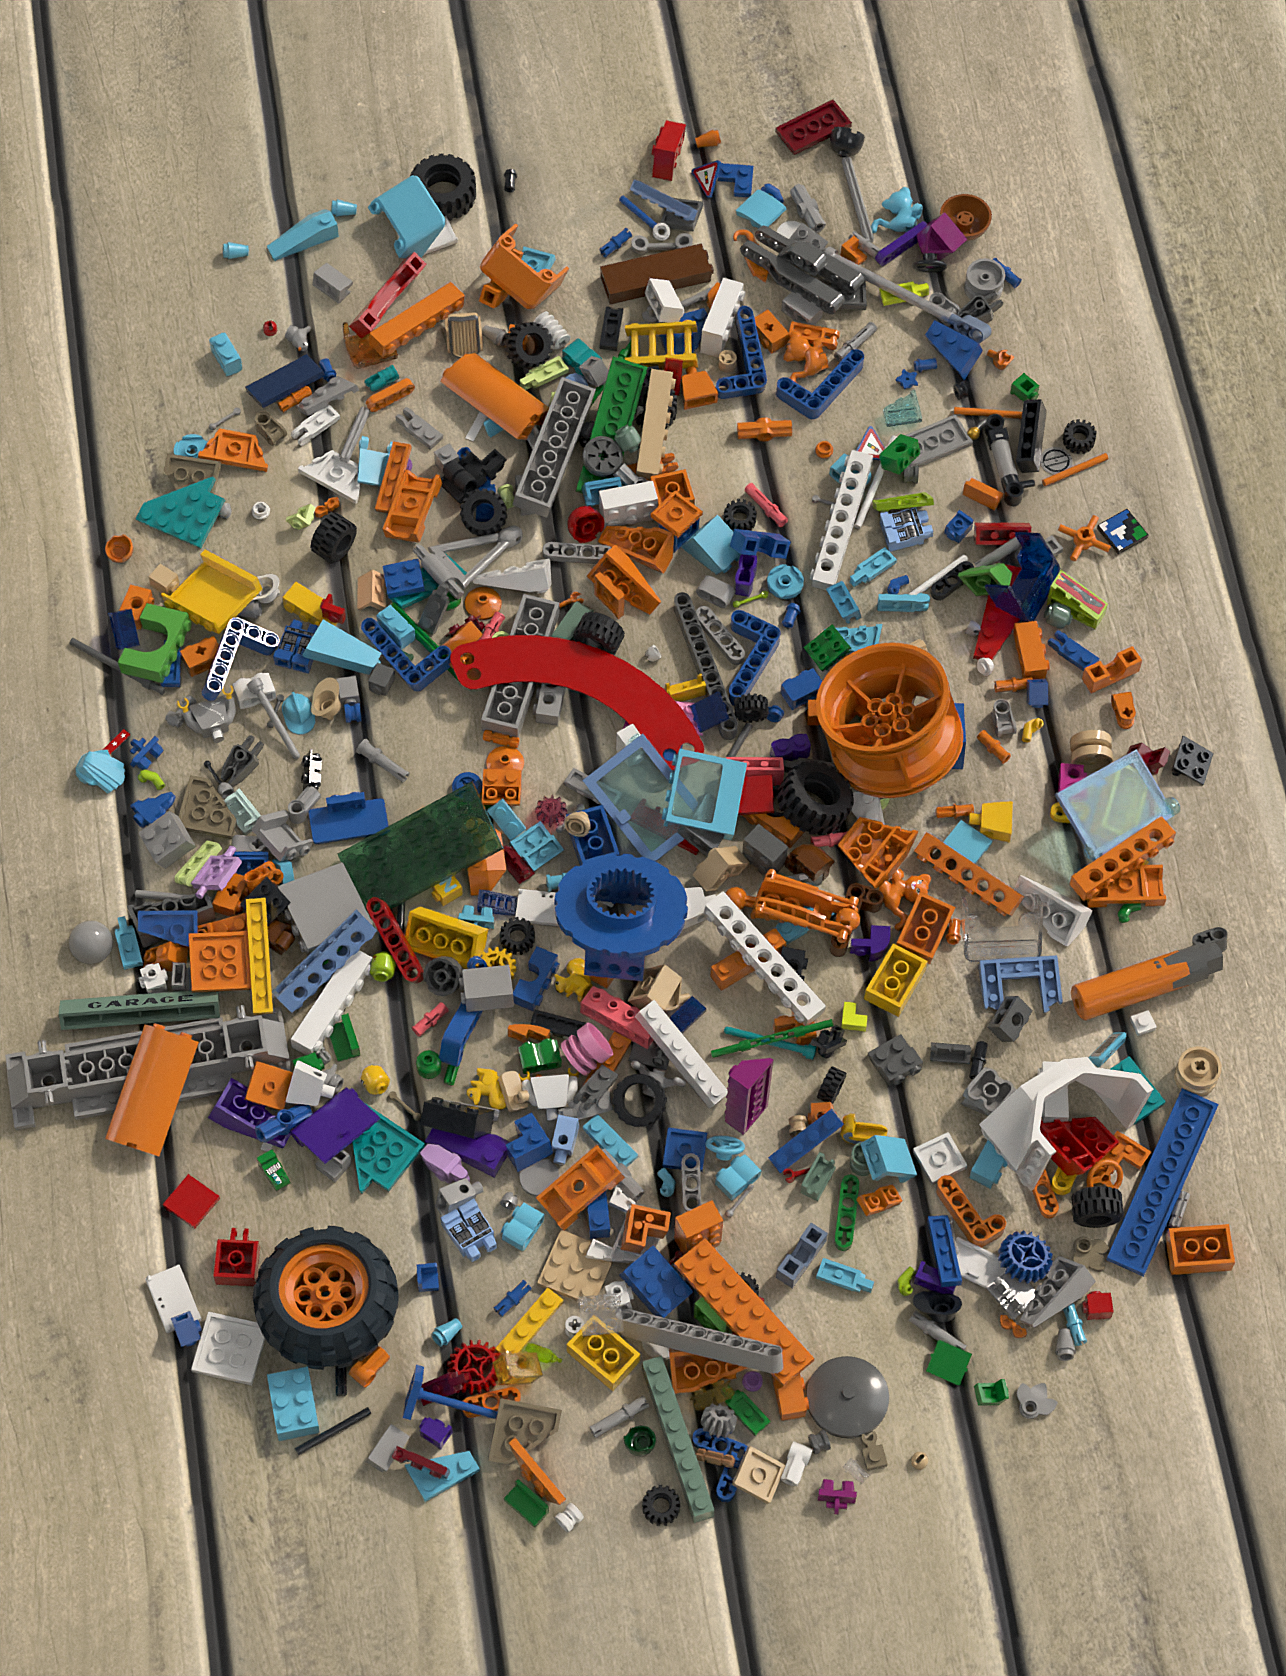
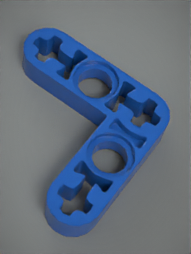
M703 1428L697 1429L692 1437L693 1445L696 1448L724 1453V1455L729 1453L731 1445L734 1446L733 1450L739 1452L740 1449L744 1450V1454L748 1447L728 1437L720 1436L717 1438L716 1435L710 1436V1433L703 1431ZM703 1434L705 1435V1439L710 1442L711 1437L714 1438V1440L712 1441V1447H708L709 1442L702 1441V1443H699L697 1437H700ZM723 1441L726 1443L727 1448L724 1451H718L715 1448V1444ZM732 1451L731 1455L735 1458L732 1468L738 1469L743 1456L738 1458L737 1453ZM729 1467L724 1468L716 1490L717 1498L722 1502L731 1501L737 1491V1487L732 1485L734 1478L729 1477L727 1474L728 1469H730ZM728 1481L731 1483L729 1487L731 1494L723 1496L720 1489L724 1490Z

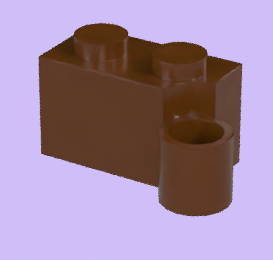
M276 918L268 926L269 948L279 955L287 952L294 943L295 936L290 924L282 923Z

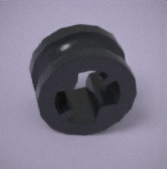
M961 382L959 385H953L954 394L958 400H961L962 397H968V390L964 382Z

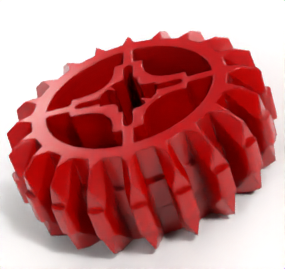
M469 1340L468 1346L462 1342V1349L456 1347V1354H450L452 1361L447 1363L448 1367H450L448 1373L458 1371V1375L470 1372L471 1377L478 1380L462 1384L463 1393L467 1389H469L470 1395L474 1394V1390H477L478 1395L482 1394L481 1389L489 1392V1385L495 1388V1381H500L501 1376L499 1374L503 1373V1368L500 1367L503 1365V1360L499 1359L501 1357L500 1353H495L496 1348L494 1346L489 1348L488 1342L481 1345V1340H477V1344H473V1341ZM473 1354H481L484 1356L478 1358L475 1357ZM466 1357L468 1363L459 1371V1364ZM472 1363L479 1367V1373L475 1368H472ZM492 1363V1370L485 1378L483 1371L488 1368L487 1365Z

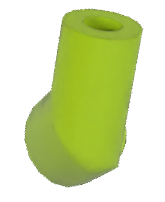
M910 1266L897 1279L899 1292L903 1296H908L913 1292L910 1280L916 1275V1271Z

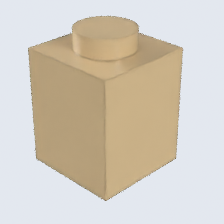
M159 564L149 575L151 587L161 593L163 592L170 596L179 587L178 574L162 564Z

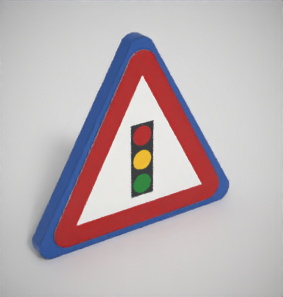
M720 160L696 167L691 171L708 198L712 197L721 165Z
M872 426L867 428L856 451L873 455V460L880 461L879 454L885 447Z

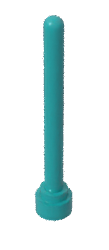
M729 1026L724 1028L725 1034L752 1040L764 1036ZM767 1038V1039H763V1040H761V1041H762V1042H766V1041H770V1040H769V1038ZM782 1040L767 1044L802 1053V1056H806L805 1058L814 1060L817 1046H812L810 1043L803 1046Z

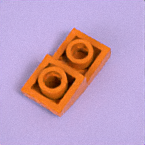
M470 620L442 646H447L452 652L461 644L477 641L483 634Z
M893 1184L879 1187L875 1192L860 1195L856 1199L866 1216L887 1210L903 1201Z

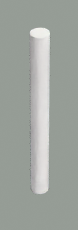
M962 555L910 592L909 595L923 593L958 564L968 561L966 555Z

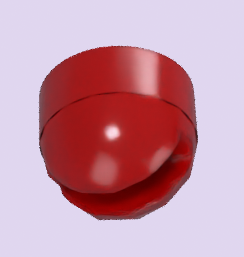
M272 320L265 322L263 325L264 334L274 336L278 331L276 323Z

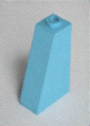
M322 620L302 656L370 675L376 664L381 663L379 657L382 653L329 622Z

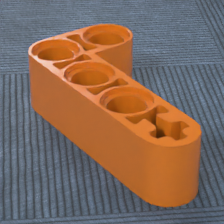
M944 1175L939 1178L936 1187L937 1196L969 1242L982 1248L1003 1235L1006 1220L1002 1215L994 1214L982 1220L951 1176ZM959 1201L962 1205L955 1206L952 1202ZM970 1217L973 1222H966L963 1218ZM997 1223L1001 1228L995 1229L992 1227V1224ZM980 1233L984 1238L978 1239L975 1237V1234Z

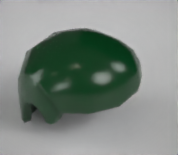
M643 1425L631 1427L626 1436L624 1435L623 1437L626 1449L632 1455L638 1457L651 1453L657 1442L654 1431Z

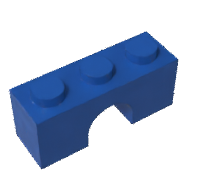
M734 529L730 547L740 554L756 556L758 551L773 558L786 559L791 541L776 533Z
M536 946L528 962V969L536 973L538 978L534 981L519 979L513 991L514 1004L530 1011H534L536 1006H540L543 1000L542 994L544 990H548L552 981L550 978L553 973H557L560 966L557 954Z

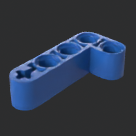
M461 1002L443 1035L439 1053L441 1062L455 1067L460 1065L464 1046L483 1010L467 1012L466 1004Z

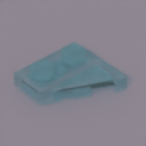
M915 390L910 391L909 395L897 399L895 403L883 409L887 427L922 422V414Z

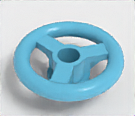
M713 1136L705 1142L706 1147L715 1152L716 1158L720 1160H731L732 1155L742 1153L745 1150V1144L741 1140L730 1136Z

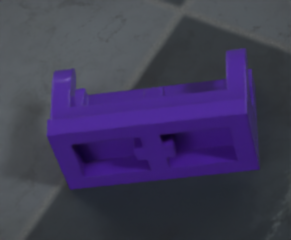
M921 1261L914 1284L937 1293L954 1294L956 1286L941 1287L938 1269L925 1265V1262Z

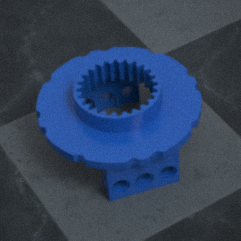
M606 854L583 861L581 866L573 867L562 878L554 900V905H556L555 917L559 927L566 936L572 937L574 944L585 950L584 975L643 981L645 956L658 952L661 946L671 944L684 928V919L687 918L688 906L686 905L687 895L679 879L676 876L670 875L669 869L645 857L636 858L632 854H623L621 856ZM596 901L612 902V904H631V906L643 905L647 907H643L642 912L636 911V915L629 913L628 917L624 914L618 917L616 913L609 915V911L603 912V908H598Z

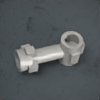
M188 695L186 697L189 701L188 709L190 705L197 703L192 696ZM182 699V707H184L186 703L184 699ZM179 708L176 712L169 711L165 717L167 723L172 727L176 726L179 728L184 722L182 717L183 710Z

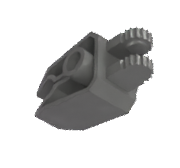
M994 291L985 297L976 295L960 309L957 316L963 318L966 315H971L988 323L993 321V313L1003 306V301L999 299L989 305V303L997 298V294Z
M249 735L242 745H233L223 765L221 779L225 782L232 775L228 782L232 787L241 783L259 765L257 756L261 752L264 743L259 741L251 752L248 751L255 740V737Z

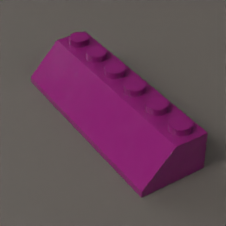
M771 1058L742 1060L728 1072V1092L726 1095V1110L724 1112L725 1122L743 1136L768 1107L774 1062Z

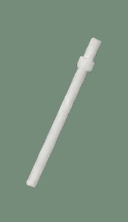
M892 435L888 445L891 444L897 438V436ZM881 462L855 521L854 527L860 529L884 474L885 470L882 469Z

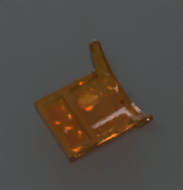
M343 323L345 346L349 358L356 369H362L398 358L396 350L382 358L369 345V334L362 339L358 335L351 336L348 323Z

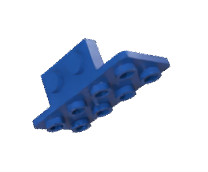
M351 792L341 796L332 795L326 798L327 807L309 810L314 844L387 834L389 832L384 799L379 798L365 801L364 792Z

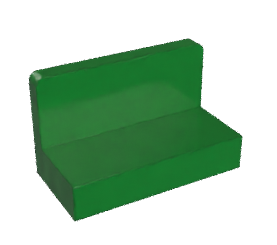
M349 1013L341 1015L342 1022L334 1024L333 1032L330 1035L338 1062L361 1056Z
M519 1479L515 1481V1487L504 1497V1501L534 1528L549 1513V1506Z

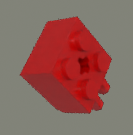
M231 1228L230 1240H217L213 1276L215 1284L254 1286L258 1276L259 1241H249L248 1228H245L243 1231V1240H236L237 1228Z

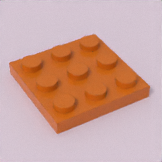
M248 931L188 934L192 993L251 990Z

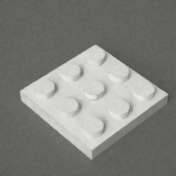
M208 1312L191 1368L192 1372L252 1385L265 1342L258 1323Z

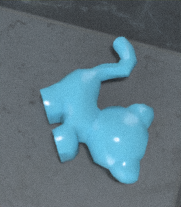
M901 188L899 191L894 192L889 199L881 203L885 209H889L897 216L891 222L881 218L874 220L871 224L873 233L877 232L878 225L892 229L895 232H908L917 225V219H920L923 207L919 203L911 207L913 200L910 196L909 188Z

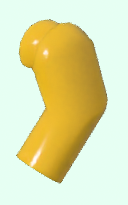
M1032 719L1024 724L1023 742H1031L1032 733L1043 727L1042 719Z

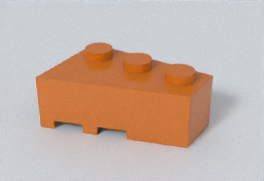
M800 1373L784 1387L771 1374L781 1421L805 1417L806 1411L809 1409L808 1398L804 1397L803 1390H805V1384Z

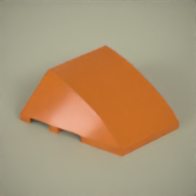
M859 817L839 842L838 847L874 888H877L886 880L888 881L906 859L918 831L901 829L900 826L892 827L884 825L883 822Z

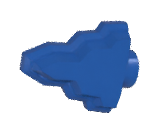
M172 792L160 794L156 798H147L143 801L137 800L130 805L136 813L133 815V819L141 828L150 825L172 807L176 796Z

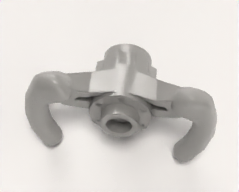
M637 1061L630 1063V1066L641 1074L653 1076L656 1080L660 1081L662 1088L674 1085L684 1087L686 1085V1081L679 1077L668 1079L664 1077L665 1073L653 1069V1072H651L644 1064ZM643 1084L642 1093L655 1098L651 1088Z

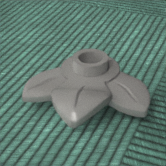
M1022 1383L1017 1390V1398L1021 1403L1019 1411L1027 1419L1036 1418L1038 1415H1048L1057 1406L1058 1402L1056 1400L1047 1398L1045 1383L1037 1384L1031 1389ZM1028 1406L1032 1407V1408H1033V1411H1032V1412H1028V1411L1026 1410V1407H1028Z

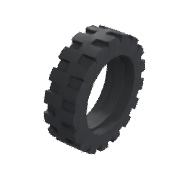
M646 1074L627 1076L614 1089V1098L612 1099V1104L615 1107L613 1108L614 1112L617 1113L621 1121H624L629 1126L645 1127L652 1125L662 1117L663 1112L666 1110V1091L664 1087L662 1088L660 1081L656 1080L653 1076ZM635 1084H645L651 1088L655 1096L653 1110L643 1117L633 1116L625 1108V1093L628 1088Z

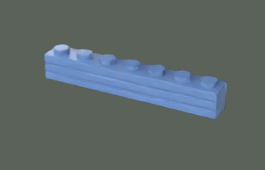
M633 180L630 190L633 191V194L641 195V198L649 199V202L653 204L657 203L658 207L667 208L666 211L674 212V215L682 216L686 221L695 219L698 210L641 181Z

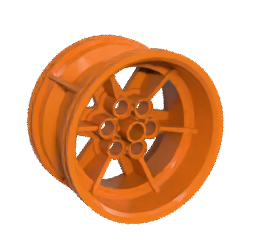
M881 643L867 646L839 661L827 673L819 687L816 698V713L819 723L827 739L838 773H842L845 781L848 780L850 786L855 790L878 798H898L913 795L937 783L956 763L963 746L962 723L950 692L946 673L938 660L927 651L904 643ZM916 696L928 699L914 706ZM856 715L862 718L861 723L849 724Z

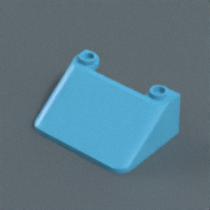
M418 176L408 177L375 198L368 206L372 214L378 215L384 212L400 236L394 242V248L399 258L406 259L413 252L422 258L445 226L443 214Z

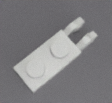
M328 405V407L304 420L301 425L292 431L291 437L295 439L301 436L298 444L303 446L311 438L313 439L340 420V415Z

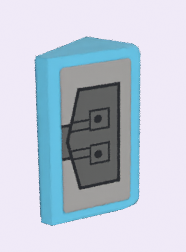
M1112 1033L1089 1056L1091 1062L1098 1068L1101 1067L1125 1042L1126 1033Z

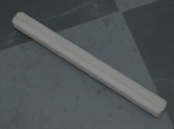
M850 157L842 158V165L863 237L870 239L872 243L874 236L853 163Z

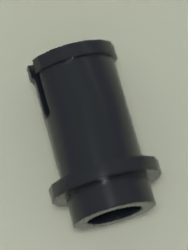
M507 169L504 173V190L511 193L515 191L517 173L514 169Z

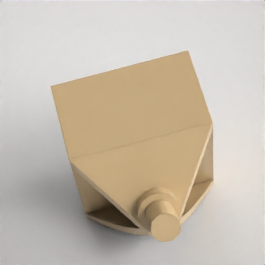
M663 964L644 970L643 981H638L628 1002L642 1010L655 1000L661 1009L667 1012L678 1008L685 1001H690V994H681L682 977Z

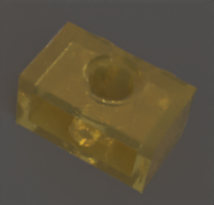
M508 1351L500 1354V1357L493 1362L499 1385L532 1384L543 1376L537 1352L528 1353L527 1351L511 1353Z

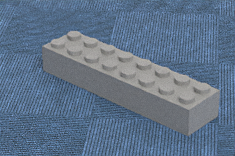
M561 377L516 491L513 506L546 518L548 517L596 389Z
M523 594L510 635L551 637L560 614L559 602ZM512 682L493 685L481 719L482 731L490 730L492 733L498 732L510 735L509 737L511 738L512 736L519 738L537 682Z

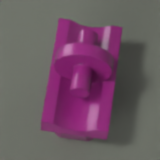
M823 1479L821 1489L818 1492V1501H826V1508H834V1515L839 1514V1509H847V1503L855 1504L857 1492H854L853 1481H842V1490H833L834 1480Z

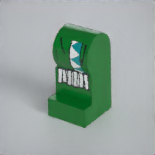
M273 1149L257 1157L259 1167L275 1191L291 1184Z

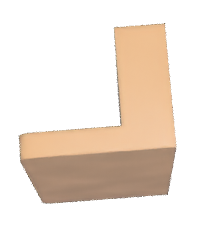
M371 570L358 578L357 609L359 610L368 606H372L380 611L386 608V583L383 574Z

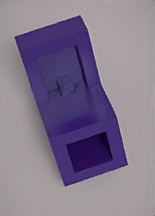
M871 925L870 939L851 938L850 954L857 956L869 954V962L877 961L884 957L889 948L891 926Z

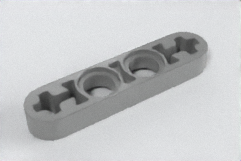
M548 542L543 546V557L550 559V561L597 564L604 553L611 549V547L606 545ZM570 549L574 551V554L567 556L564 552ZM591 551L593 555L590 557H585L583 555V552Z
M699 607L696 613L702 629L730 663L734 665L741 664L745 658V651L709 607ZM701 613L703 615L707 614V619L704 616L700 617ZM716 625L720 630L712 632L709 628ZM722 639H729L731 643L723 645L720 641ZM733 651H734V653H735L736 655H737V654H740V657H737V656H734V657H733Z

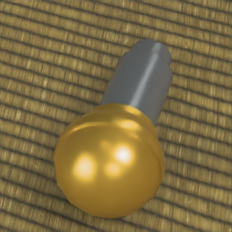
M986 419L981 420L975 427L968 429L967 434L972 440L979 437L980 431L986 425Z

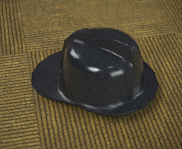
M923 1291L913 1297V1305L916 1309L927 1313L937 1323H947L954 1320L956 1312L962 1307L961 1299L954 1294Z

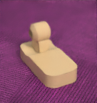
M516 1071L501 1074L498 1080L508 1111L516 1112L527 1108L529 1093L527 1090L523 1091L519 1074Z

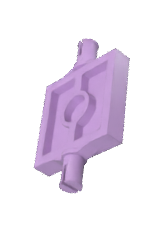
M229 846L223 855H211L193 879L191 885L194 889H199L195 893L197 898L202 899L209 890H223L233 874L236 873L242 861L239 857H232L236 852L234 846Z

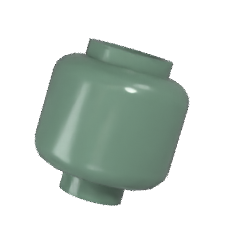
M625 425L615 432L614 439L623 452L629 451L632 453L639 449L638 445L641 442V437L635 427Z
M1054 602L1047 606L1044 618H1046L1047 624L1062 629L1066 625H1070L1073 615H1071V609L1068 606Z

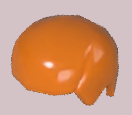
M124 534L121 536L114 535L105 546L107 557L115 563L126 562L131 558L134 550L131 539Z

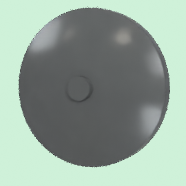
M842 1356L826 1361L813 1373L807 1387L808 1411L812 1419L822 1430L839 1438H858L862 1434H869L880 1425L887 1413L889 1389L885 1378L874 1365L861 1358Z

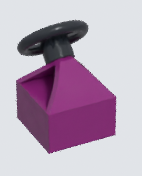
M945 212L930 221L917 233L923 260L914 262L912 265L913 269L920 272H941L946 270L948 267L947 263L940 260L952 254L967 240Z

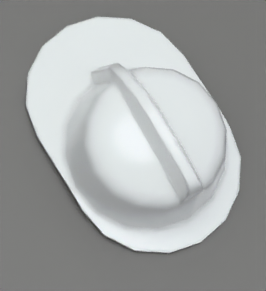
M276 575L257 576L262 590L253 600H258L265 604L272 602L276 597L280 596L278 589L279 578Z

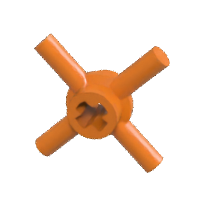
M1096 515L1091 517L1087 527H1081L1077 531L1062 524L1058 528V531L1073 537L1076 547L1070 559L1074 562L1077 561L1082 550H1087L1091 546L1105 552H1109L1111 548L1110 545L1096 540L1093 532L1099 520Z

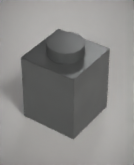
M377 663L368 680L369 690L376 695L387 696L395 680V669Z

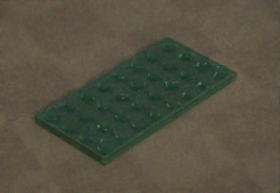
M470 782L337 854L341 863L343 862L367 911L366 904L373 897L385 901L389 908L392 909L504 848L474 783ZM380 903L374 906L375 912L380 910Z

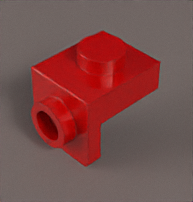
M328 594L326 599H323L320 604L322 617L333 623L343 624L346 619L345 609L333 605V596Z

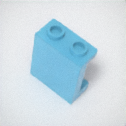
M874 1135L860 1144L872 1180L878 1181L887 1175L898 1177L899 1182L904 1183L917 1175L905 1139Z

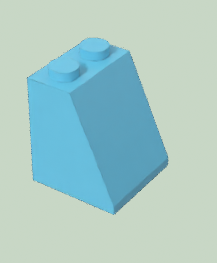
M719 515L705 523L681 546L716 575L720 572L726 573L732 567L730 563L734 560L737 562L741 556L739 552L730 547L733 531Z

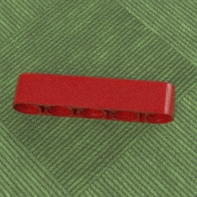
M371 898L366 904L367 911L403 977L412 983L418 984L422 982L424 970L389 906L379 898ZM380 903V910L375 912L374 906ZM389 919L390 925L384 929L383 923ZM395 936H398L399 942L396 945H393V938ZM407 952L408 959L402 962L401 956ZM417 969V976L412 979L410 973L412 970Z

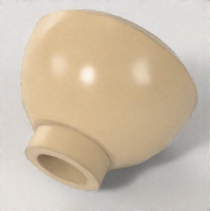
M583 811L573 812L566 817L564 826L571 835L584 837L589 833L590 820Z

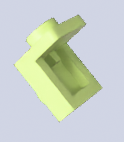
M312 504L300 507L297 514L286 518V522L298 530L308 527L314 518L316 507Z

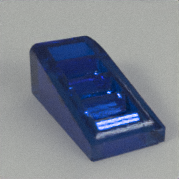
M479 889L477 912L481 913L483 907L492 908V914L516 916L518 897ZM484 899L488 900L487 904H484ZM492 900H496L495 906L492 905ZM500 901H504L503 908L499 907ZM508 902H512L511 909H507Z

